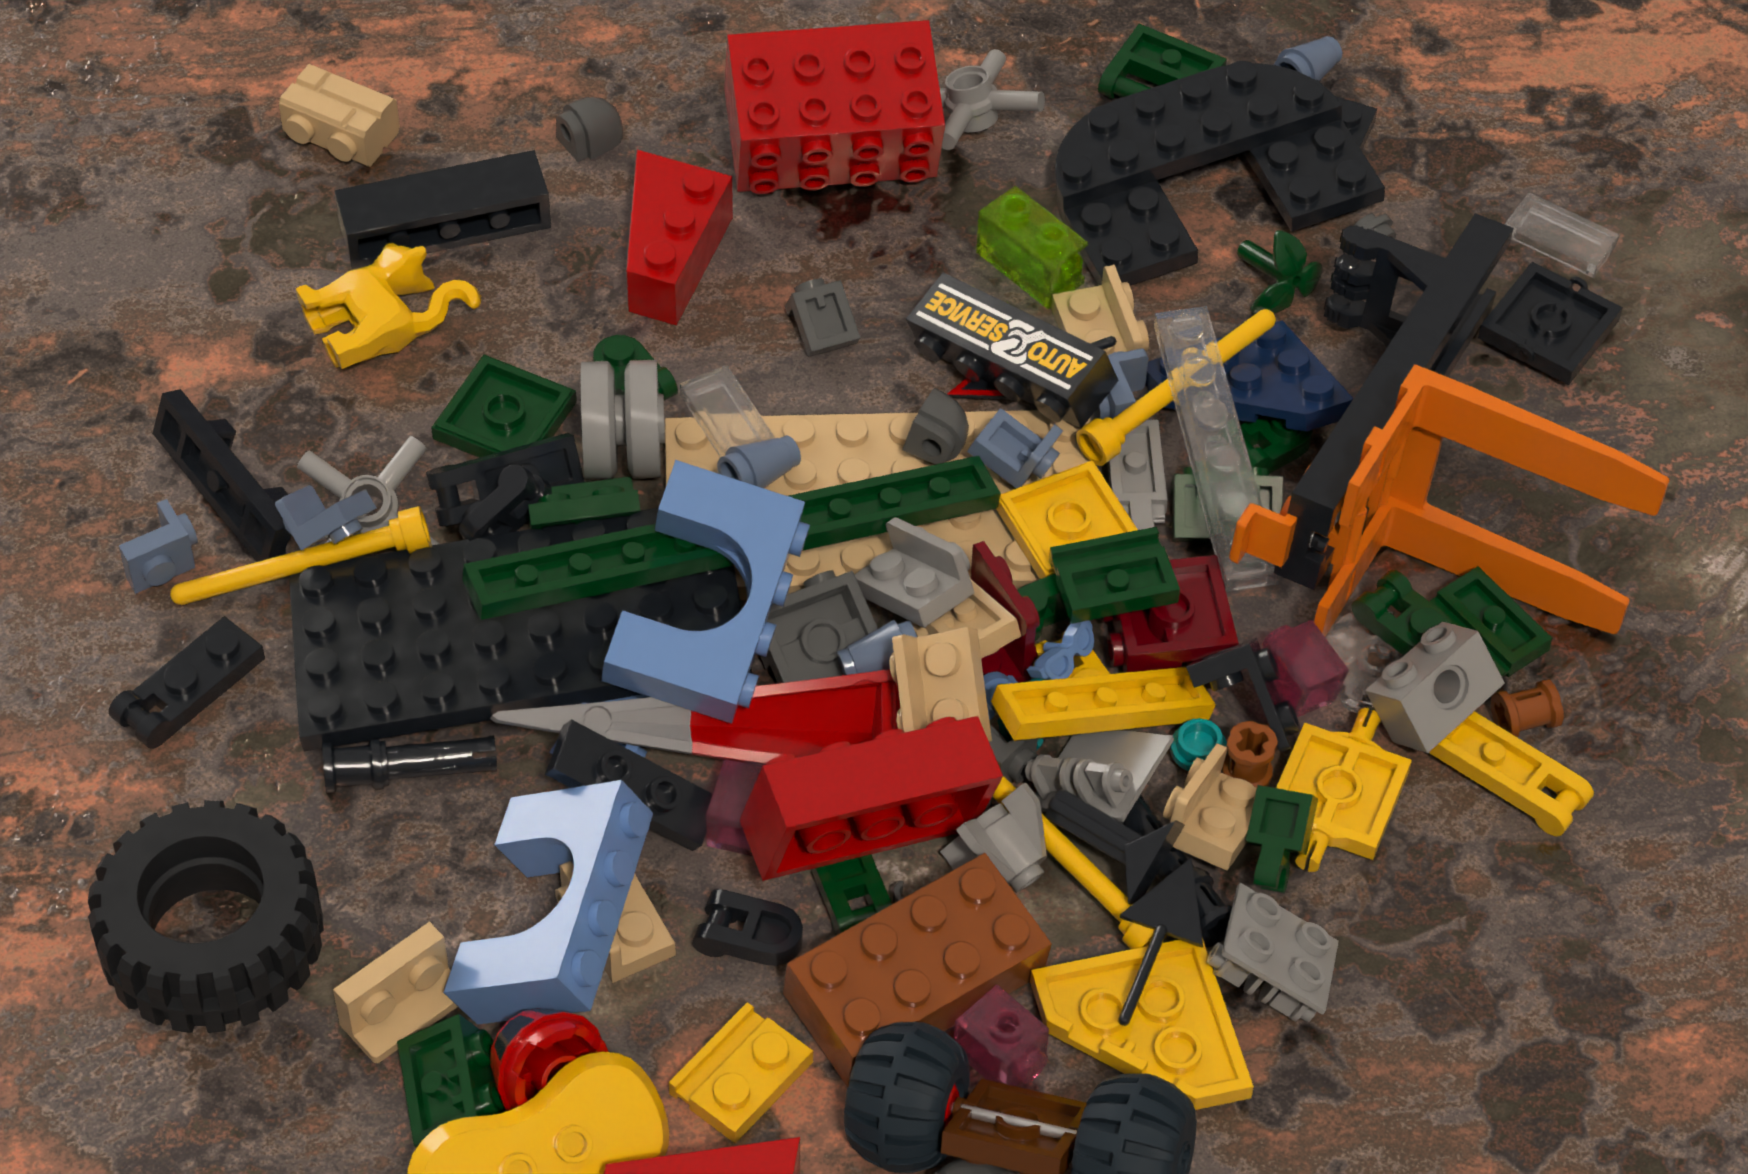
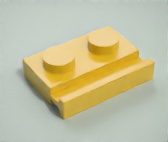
M747 1002L669 1081V1094L675 1099L681 1098L689 1104V1109L736 1144L813 1063V1050L770 1018L764 1019L755 1013L754 1007Z

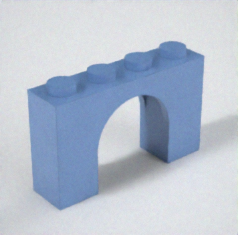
M675 460L658 508L655 531L710 548L728 558L742 575L747 590V602L742 610L729 622L705 631L682 630L622 610L604 660L601 681L732 723L738 705L749 708L759 679V675L750 673L755 655L766 657L770 648L776 624L767 622L772 604L784 606L793 578V574L784 572L789 554L800 557L807 538L810 524L800 522L805 502Z
M622 780L510 798L494 845L526 877L560 873L559 865L569 861L574 865L573 874L565 894L556 907L533 927L515 935L460 943L443 993L477 1025L508 1021L522 1011L536 1008L567 1013L591 1011L653 816V812Z

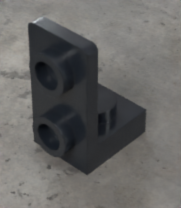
M1257 637L1197 659L1186 667L1194 688L1210 683L1213 692L1243 681L1244 677L1241 670L1248 669L1269 726L1277 737L1279 751L1289 750L1295 745L1296 738L1294 733L1301 731L1297 714L1290 700L1281 702L1274 684L1275 680L1280 679L1276 660L1269 647L1260 648Z

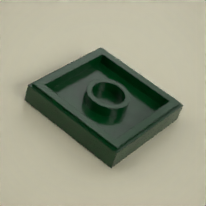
M483 354L431 427L432 437L436 441L479 458L547 439L555 435L577 403L576 390Z

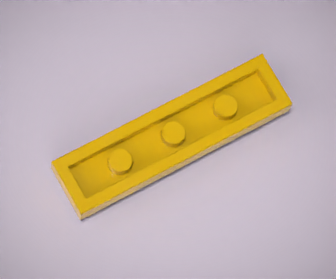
M1186 667L1000 684L996 686L991 699L992 705L1014 741L1182 724L1198 718L1210 720L1216 706L1204 685L1194 688Z

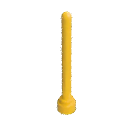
M1268 309L1260 310L1113 419L1105 417L1104 419L1095 418L1076 433V440L1082 453L1089 461L1093 460L1095 465H1105L1121 452V445L1125 443V436L1270 330L1276 322L1274 313Z
M420 506L398 511V517L390 519L389 526L350 536L335 545L331 541L306 548L302 551L298 550L182 582L172 587L170 597L175 604L185 605L298 574L311 566H327L392 547H396L397 551L407 549L410 554L417 549L432 548L426 519Z
M1003 776L992 797L1000 804L1003 799L1017 788ZM1042 814L1046 850L1120 922L1118 929L1124 934L1122 941L1130 949L1148 946L1155 930L1119 918L1120 914L1132 906L1128 904V897Z

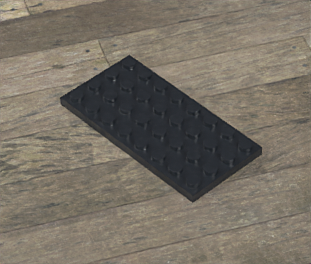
M652 508L636 512L630 517L628 515L586 520L577 525L575 523L546 526L542 527V530L527 529L485 536L470 542L467 539L431 545L432 548L417 549L412 554L408 550L349 559L327 566L316 565L308 567L301 573L289 576L299 738L303 751L322 749V743L331 742L333 747L370 741L374 738L382 739L488 721L498 711L595 703L642 695L601 681L604 660L622 610L682 630L705 631L717 628L729 622L741 611L734 566L480 620L462 580L463 564L655 524L658 508Z

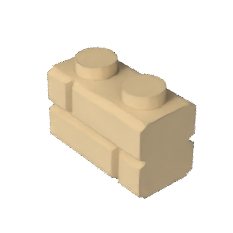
M308 64L300 73L296 83H292L287 88L279 101L282 128L291 139L301 144L311 142L328 149L335 158L345 162L352 159L371 167L382 154L383 147L387 148L397 136L400 128L396 99L311 64Z

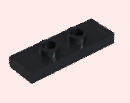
M572 719L563 725L545 775L570 788L622 780L653 812L649 829L691 851L702 846L718 800V796Z

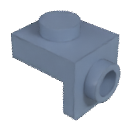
M1141 348L1127 352L1119 351L1108 355L1119 381L1095 410V418L1104 419L1109 417L1113 419L1136 402L1132 392L1142 390L1146 383L1149 358L1145 349Z
M1000 408L977 436L967 452L972 456L979 455L984 465L1015 488H1019L1024 485L1032 473L1040 479L1045 475L1060 454L1052 446L1063 430L1054 425L1047 435L1041 439Z
M311 485L288 494L275 502V506L283 518L285 528L294 537L301 551L329 537L334 545L349 538L363 529L358 519L376 509L366 489L326 509Z
M167 499L156 503L161 523L160 528L119 545L126 579L135 594L152 586L165 584L173 577L196 568L191 545L198 543V539L193 525L185 513L177 516Z

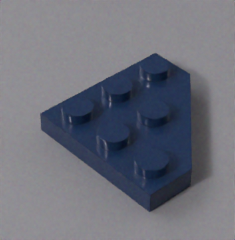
M1281 320L1275 322V325L1270 330L1165 406V408L1184 411L1188 403L1214 407V416L1253 423L1257 421L1259 415L1286 419V428L1307 432L1339 422L1354 398L1285 322ZM1223 337L1215 338L1209 343L1180 352H1170L1160 358L1148 361L1146 387L1151 391Z

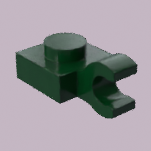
M1257 785L1246 842L1261 847L1253 884L1261 886L1263 890L1285 894L1290 872L1289 854L1292 852L1307 855L1318 803L1317 797L1312 794Z

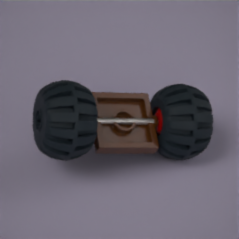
M897 1022L879 1027L878 1030L872 1032L865 1040L852 1067L844 1108V1128L847 1140L851 1147L866 1161L889 1172L915 1173L933 1168L941 1164L948 1155L959 1157L969 1163L988 1164L1017 1171L1020 1174H1063L1071 1161V1174H1189L1197 1130L1194 1105L1189 1097L1174 1084L1155 1075L1122 1074L1108 1078L1097 1085L1087 1103L982 1078L968 1096L970 1067L965 1050L949 1034L924 1022Z

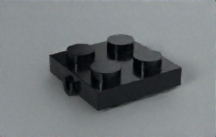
M1531 262L1480 326L1478 339L1570 385L1619 322L1623 307L1588 290L1587 283L1580 277L1574 276L1568 280ZM1574 284H1578L1580 286L1578 292L1573 290L1572 287L1574 286Z

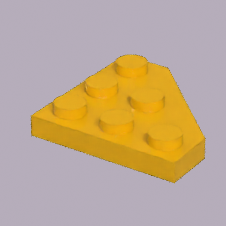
M1180 939L1162 943L1133 1016L1127 1026L1120 1025L1118 1018L1148 946L1031 970L1030 984L1046 1033L1124 1074H1151L1174 1084L1189 1097L1195 1110L1252 1098L1254 1086L1216 976L1213 974V967L1206 963L1208 953L1204 941L1203 948Z

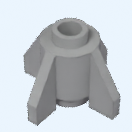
M1027 783L1020 785L1003 799L1002 803L992 807L977 819L975 818L963 823L956 829L959 836L940 851L953 870L986 853L1016 893L1027 888L1045 873L1040 866L1048 857L1041 804Z

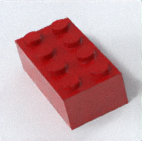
M978 716L957 720L955 717H944L930 723L923 729L905 733L902 729H892L879 734L871 741L853 745L847 741H841L826 746L819 753L796 757L794 754H784L771 759L762 766L739 821L761 878L765 881L958 834L956 829L972 819H977L983 814L1003 774Z

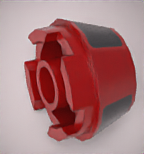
M541 1008L522 1011L509 1019L496 1035L491 1047L490 1058L491 1069L505 1109L508 1111L533 1098L561 1068L574 1059L589 1053L609 1052L600 1036L598 1028L584 1016Z

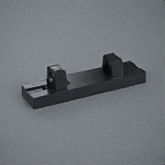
M181 389L162 393L152 434L257 562L286 554V546L291 538V534L285 528L283 518L275 506L276 501L288 495L283 487L263 489L232 452L231 448L236 430L226 419L207 421Z

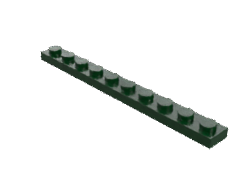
M978 455L788 496L805 502L800 522L810 524L803 550L886 533L888 532L886 523L894 517L913 526L997 509L1001 493ZM655 523L463 564L462 580L480 620L734 566V564L715 550L655 531Z

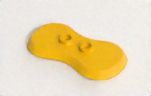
M615 1052L589 1053L569 1062L533 1098L512 1110L494 1115L459 1118L440 1125L431 1131L413 1152L407 1174H604L606 1164L665 1156L669 1146L668 1119L655 1085L642 1067L634 1060Z

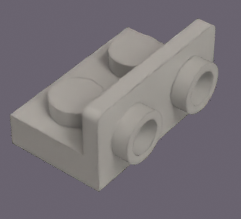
M896 517L886 523L893 549L876 556L868 566L855 574L865 599L923 628L975 593L968 573L970 562L959 545L954 542L945 541L928 533L922 527L913 526Z

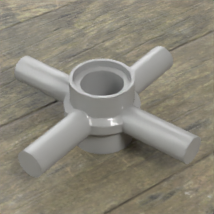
M993 49L989 51L981 66H965L954 70L945 79L946 88H940L942 107L946 108L951 114L945 123L942 148L946 150L953 149L963 132H978L994 125L998 120L997 110L1042 112L1045 105L1044 93L1042 91L997 90L993 82L1004 66L1006 56L1000 50Z
M410 436L378 477L361 475L351 480L310 450L300 459L297 468L340 498L339 501L365 489L370 496L378 497L383 501L382 507L377 513L358 519L363 529L354 534L356 535L389 526V520L398 517L399 505L395 490L427 448L418 439ZM430 537L432 545L440 544Z

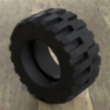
M204 800V807L190 808L188 802L171 806L172 813L162 817H158L157 813H154L139 822L141 829L133 834L127 830L113 843L115 855L107 853L103 856L95 870L97 880L91 884L89 889L88 905L91 913L88 919L103 973L108 984L115 987L117 998L128 1009L136 1010L139 1007L141 1018L155 1025H162L166 1019L171 1022L172 1030L193 1033L194 1026H206L208 1033L226 1031L225 1024L241 1021L242 1026H246L260 1020V1011L269 1007L274 1012L288 1002L287 990L290 987L296 991L300 989L311 975L309 964L312 965L319 958L322 948L320 934L324 931L312 862L307 859L305 847L298 837L289 832L286 834L285 824L272 815L267 814L262 819H259L257 808L236 803L235 808L230 809L225 808L224 801ZM209 890L234 891L244 894L259 903L253 916L242 927L230 935L204 943L179 942L155 931L162 916L173 905L199 892Z

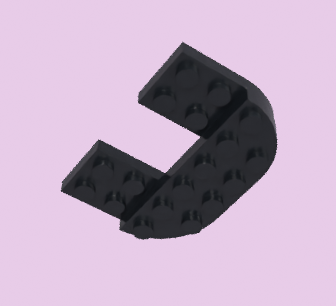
M1236 61L1231 65L1199 72L1093 108L1090 113L1080 119L1069 130L1063 139L1056 157L1055 177L1059 215L1098 286L1102 285L1103 268L1105 266L1115 265L1121 282H1128L1131 286L1197 264L1198 249L1157 180L1243 152L1291 232L1384 201L1385 186L1342 121V104L1321 82L1298 71L1270 64Z

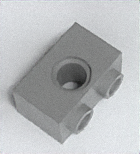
M1442 621L1439 625L1427 630L1422 635L1421 641L1401 659L1389 664L1383 670L1382 676L1365 691L1392 742L1429 753L1501 688L1505 682L1478 631Z

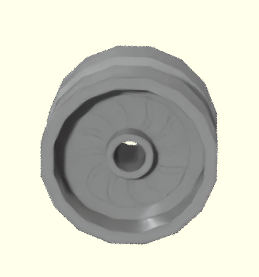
M630 360L625 367L624 373L625 394L616 395L614 368L608 361L581 362V423L585 480L614 478L618 471V446H627L628 471L634 479L661 478L660 444H665L664 395L659 394L657 360Z

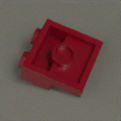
M1217 555L1169 560L1180 587L1178 603L1100 618L1101 622L1112 621L1114 633L1108 634L1107 638L1109 660L1112 667L1122 666L1124 673L1179 668L1182 666V662L1195 661L1239 644Z

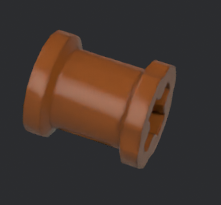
M1550 679L1536 682L1534 688L1511 694L1500 690L1491 696V712L1494 723L1516 737L1519 736L1521 731L1544 725L1547 728H1555L1563 724L1564 711L1560 695L1555 684Z
M1254 721L1241 722L1232 727L1226 744L1228 755L1224 760L1222 773L1233 778L1246 780L1256 788L1257 785L1268 787L1273 772L1271 761L1274 758L1278 745L1275 732L1269 726L1258 724Z

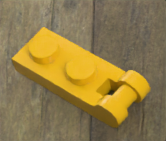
M1475 711L1429 752L1434 757L1535 818L1537 825L1544 832L1552 836H1562L1573 822L1572 813L1574 810H1582L1594 796L1592 786L1583 777ZM1546 786L1556 792L1557 796L1554 799L1541 790Z

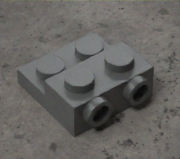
M833 570L819 573L803 583L804 589L787 594L783 607L772 604L767 622L776 624V629L767 656L760 657L765 669H772L777 683L842 676L843 673L836 651L845 649L848 645L878 629L853 571L836 576Z

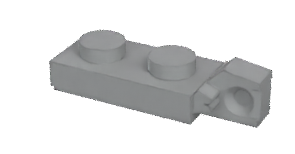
M1146 420L1125 436V443L1121 445V452L1107 462L1109 486L1138 530L1152 528L1154 523H1165V513L1167 512V491L1159 421Z

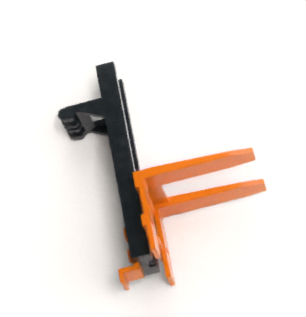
M1475 213L1446 258L1374 230L1364 229L1363 226L1350 225L1342 229L1339 249H1342L1344 254L1335 258V269L1330 279V289L1333 290L1334 295L1326 297L1324 317L1327 318V321L1330 320L1332 323H1337L1338 326L1346 329L1361 327L1369 330L1387 346V349L1313 462L1306 469L1303 477L1292 492V496L1290 495L1285 501L1280 514L1254 503H1250L1237 521L1229 555L1230 560L1239 564L1245 553L1275 565L1274 574L1312 590H1315L1330 564H1333L1327 591L1317 607L1308 643L1319 648L1382 546H1388L1459 576H1463L1479 566L1501 589L1517 600L1561 618L1611 634H1617L1622 626L1630 602L1628 597L1576 569L1434 507L1427 502L1444 437L1600 500L1652 516L1658 514L1670 482L1667 476L1621 451L1449 378L1452 370L1493 306L1496 291L1487 288L1483 295L1479 294V291L1509 246L1514 230L1513 227ZM1398 277L1413 282L1423 291L1408 316L1390 310Z

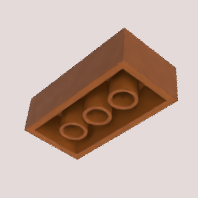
M983 853L787 963L783 995L848 1087L852 1067L855 1064L860 1048L868 1036L875 1030H878L879 1027L897 1022H924L942 1031H946L1029 983L1031 970L1046 967L1052 943L987 854Z

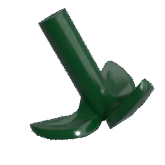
M1275 231L1273 254L1250 240L1243 241L1237 250V255L1240 259L1276 280V284L1267 287L1250 307L1252 314H1256L1263 309H1268L1275 314L1290 307L1294 299L1295 289L1297 288L1304 297H1307L1315 290L1322 274V264L1312 261L1304 267L1307 252L1303 244L1295 236L1285 231Z

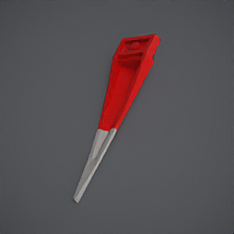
M890 669L756 686L749 708L738 705L732 723L652 697L498 711L490 719L499 724L560 733L563 725L572 719L616 743L763 766L771 759L784 754H794L796 757L819 753L826 746L836 742L847 741L853 745L871 741L883 732L898 729L897 712L901 707L898 685L893 680Z

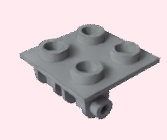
M1126 730L1072 735L1058 758H1052L1048 754H1040L1035 759L1028 761L1025 775L1029 781L1033 782L1037 789L1035 795L1040 800L1041 812L1047 811L1049 801L1059 790H1067L1119 822H1124L1173 743L1174 738L1172 735Z
M1239 883L1235 892L1224 945L1218 942L1209 953L1206 963L1214 967L1213 974L1222 977L1237 987H1240L1247 978L1243 991L1248 995L1253 994L1260 984L1266 981L1259 994L1258 999L1264 1004L1269 1002V1006L1288 1016L1294 1022L1300 1018L1310 1022L1316 1012L1323 1015L1326 1011L1339 941L1331 937L1321 926L1306 922L1282 908L1272 897L1263 893H1257L1244 884Z

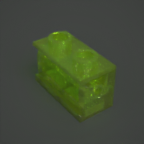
M1014 186L979 211L976 253L1046 309L1051 308L1052 294L1073 291L1084 284L1085 276L1082 275L1083 259L1077 253L1087 247L1088 242L1017 186Z

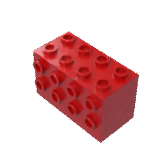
M929 20L727 35L724 91L737 192L752 191L756 194H768L777 189L802 187L806 190H819L827 185L852 183L855 186H869L878 181L903 180L914 183L929 177H937L945 131V120Z

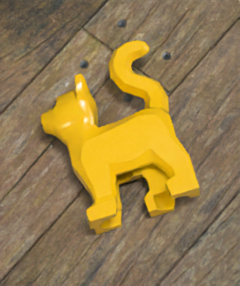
M395 243L386 244L383 247L382 253L372 265L347 271L337 280L321 289L314 290L307 285L296 288L304 319L314 335L328 332L333 327L346 321H350L354 327L349 333L343 334L337 331L322 338L328 357L335 368L341 367V369L379 355L401 351L416 337L429 333L441 325L451 301L462 300L475 310L481 304V294L476 287L466 281L452 280L443 283L433 292L427 311L424 313L412 312L397 295L422 293L435 288L433 281L425 276L422 263L427 252L424 246L411 249L405 246H398Z

